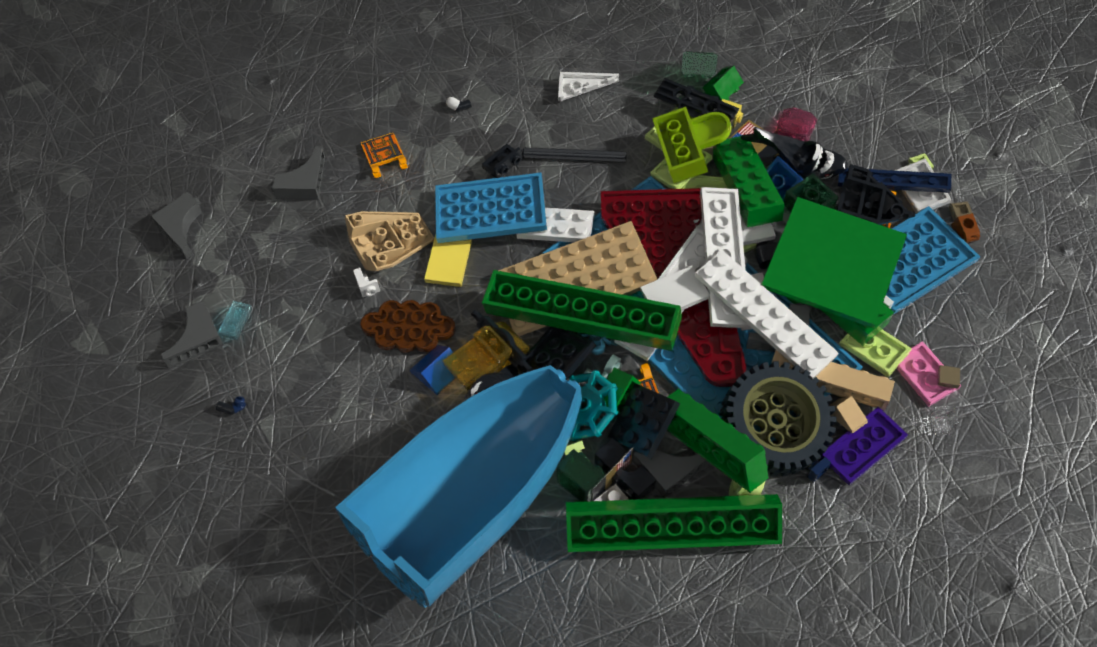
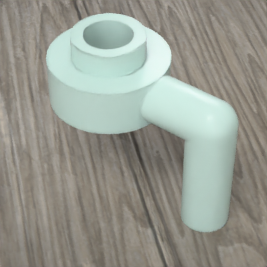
M613 354L608 360L602 376L607 379V376L614 367L620 370L622 363H620L621 358ZM587 368L584 374L592 372V370Z

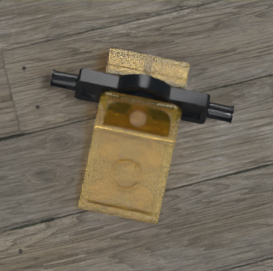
M477 309L471 313V316L477 320L476 326L480 330L473 334L474 338L443 360L445 367L467 391L484 374L493 373L494 371L499 372L510 364L514 367H521L525 372L533 369L525 361L527 358L526 354L529 352V346L506 322L494 323L489 316H482Z

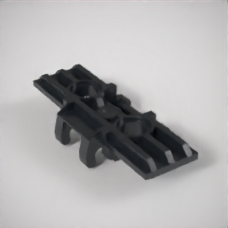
M664 78L653 97L674 105L678 109L686 107L689 116L693 118L710 112H720L725 114L729 118L730 123H732L739 111V108L720 101L718 96L708 95L694 89L693 86L688 85L686 87L667 78ZM680 93L685 97L679 99L676 97V95Z

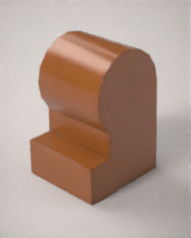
M973 213L957 217L951 224L953 230H956L966 243L975 242L980 239V231Z

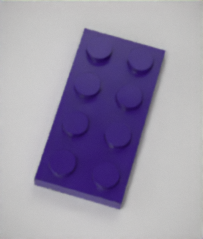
M879 407L866 416L867 424L854 433L846 432L821 455L822 459L826 457L831 462L830 467L849 486L908 436Z

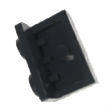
M506 144L484 161L482 168L494 178H500L502 175L507 174L514 165L520 163L522 160V149L519 147L514 149L509 144Z

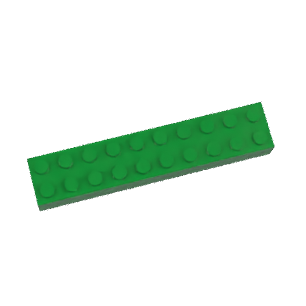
M493 270L482 301L486 314L668 351L673 350L682 318L681 306L498 270Z
M778 494L566 502L568 552L782 544V502Z

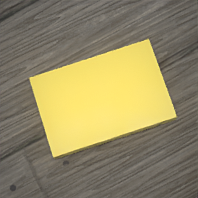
M435 234L424 278L425 283L462 287L472 239L437 243Z

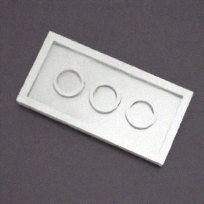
M545 208L547 230L516 234L517 239L576 242L591 236L595 214L594 211Z

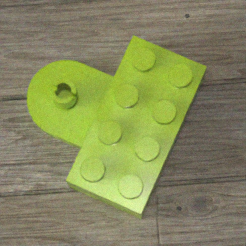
M683 107L652 118L674 184L707 173L708 169L701 150L722 143L729 137L732 130L729 118L720 112H710L690 119L687 108Z

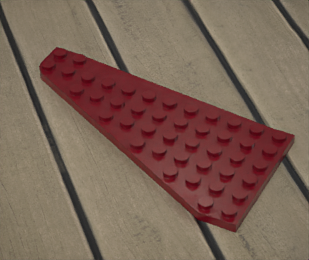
M701 188L601 191V219L607 229L632 221L657 279H659L696 226L701 223ZM708 299L684 309L677 332L678 338L710 384L717 387H732L736 380L746 371L744 354L737 328L711 327Z

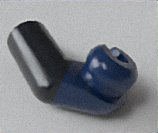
M238 396L231 404L218 401L216 410L233 415L245 408V399Z

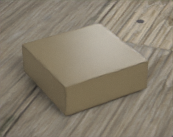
M968 201L952 203L948 207L953 221L957 217L972 213Z
M940 365L938 368V386L958 389L960 386V368Z

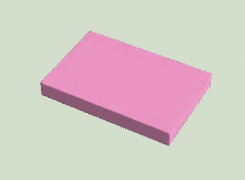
M923 341L912 347L909 355L896 368L928 407L958 390L956 388L938 386V368L943 364Z

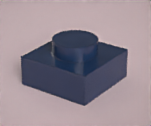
M826 457L820 462L816 460L809 467L810 473L808 478L814 483L828 471L831 462Z

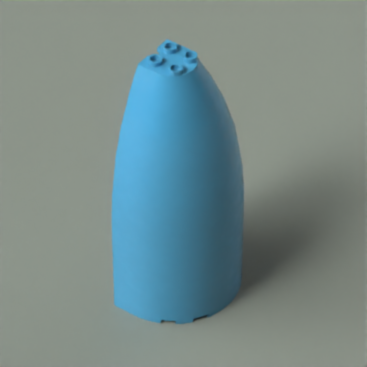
M551 365L497 383L473 395L415 436L335 507L345 528L350 535L354 536L362 551L368 557L372 555L371 558L377 565L376 567L412 601L415 599L421 607L429 608L524 514L553 475L570 440L582 402L580 385L574 380L567 381L565 374L560 369L556 370Z

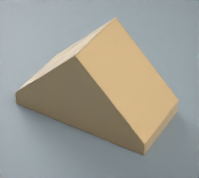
M852 396L839 398L829 405L835 406L836 410L830 416H835L836 421L851 433H854L868 423Z

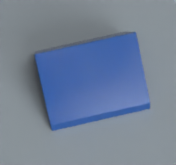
M777 156L767 168V172L784 204L800 194L804 179Z
M437 345L412 367L410 372L438 395L465 368L449 347Z

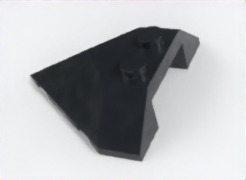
M850 164L840 190L836 210L879 225L916 216L911 210L908 211L902 205L903 202L882 182L879 183L872 176L873 173L869 169Z

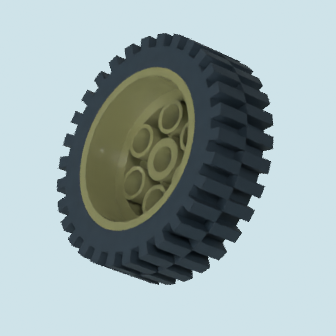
M773 361L770 366L768 362H765L759 367L756 365L749 371H745L726 393V397L721 404L723 407L720 409L719 414L723 416L721 418L723 421L732 424L736 430L746 434L750 440L760 444L765 449L767 471H770V476L773 477L780 473L781 477L787 476L790 473L793 475L807 468L826 452L827 446L833 440L831 436L836 430L835 427H831L836 423V417L830 416L836 411L835 406H828L832 398L830 395L826 397L823 395L827 390L826 387L823 385L819 388L816 385L820 381L817 377L813 380L809 379L808 376L811 372L808 370L800 373L801 367L798 365L789 369L790 363L784 362L779 367V361ZM772 398L777 399L780 405L774 404ZM754 405L759 406L762 412L756 411ZM789 410L793 411L796 417H792ZM771 417L776 418L779 425L774 424ZM753 425H758L761 432L756 431ZM788 430H792L795 433V437H792ZM770 437H774L778 444L772 443Z

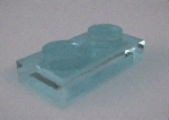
M233 301L218 331L219 335L238 340L252 311V306Z

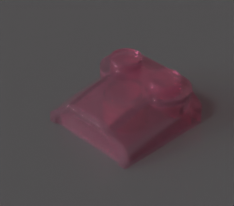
M795 107L784 109L774 133L806 142L810 140L818 119L811 112Z

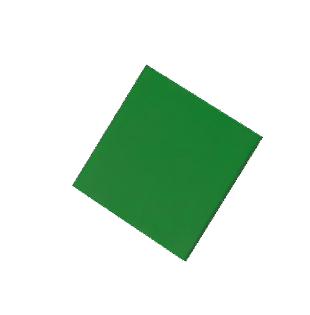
M797 197L761 285L773 293L874 329L907 234Z

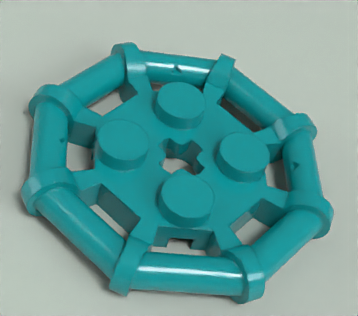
M597 370L576 376L571 375L569 380H574L578 384L588 381L587 384H584L586 386L581 387V404L587 401L588 404L584 409H582V405L580 406L570 440L576 442L578 439L594 436L600 437L602 435L601 432L613 417L618 415L616 391L618 388L616 384H612ZM597 382L603 386L599 391L595 388ZM607 395H608V407L606 406V402L604 401V397L607 396ZM603 412L606 413L601 421L596 424L595 421ZM581 426H590L591 428L580 431Z

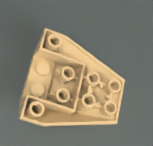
M361 211L345 215L350 244L365 270L379 271L394 267L434 241L432 233L419 213Z

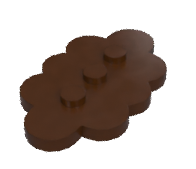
M394 300L386 301L380 306L378 312H370L364 315L360 322L363 333L374 337L377 347L381 350L397 348L400 352L404 353L410 352L415 348L420 352H430L437 346L438 340H447L456 331L453 319L449 316L441 315V310L437 304L425 302L420 305L414 300H407L402 304Z

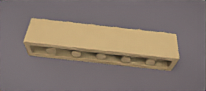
M775 350L772 362L779 361V367L784 362L790 363ZM834 362L828 364L816 376L820 380L816 385L819 388L824 385L827 389L825 392L840 397L852 396L856 402L875 408L879 407L882 410H886L890 402L895 381L889 380L887 377L876 376L865 370L853 369L848 365ZM790 363L789 369H792L794 365Z

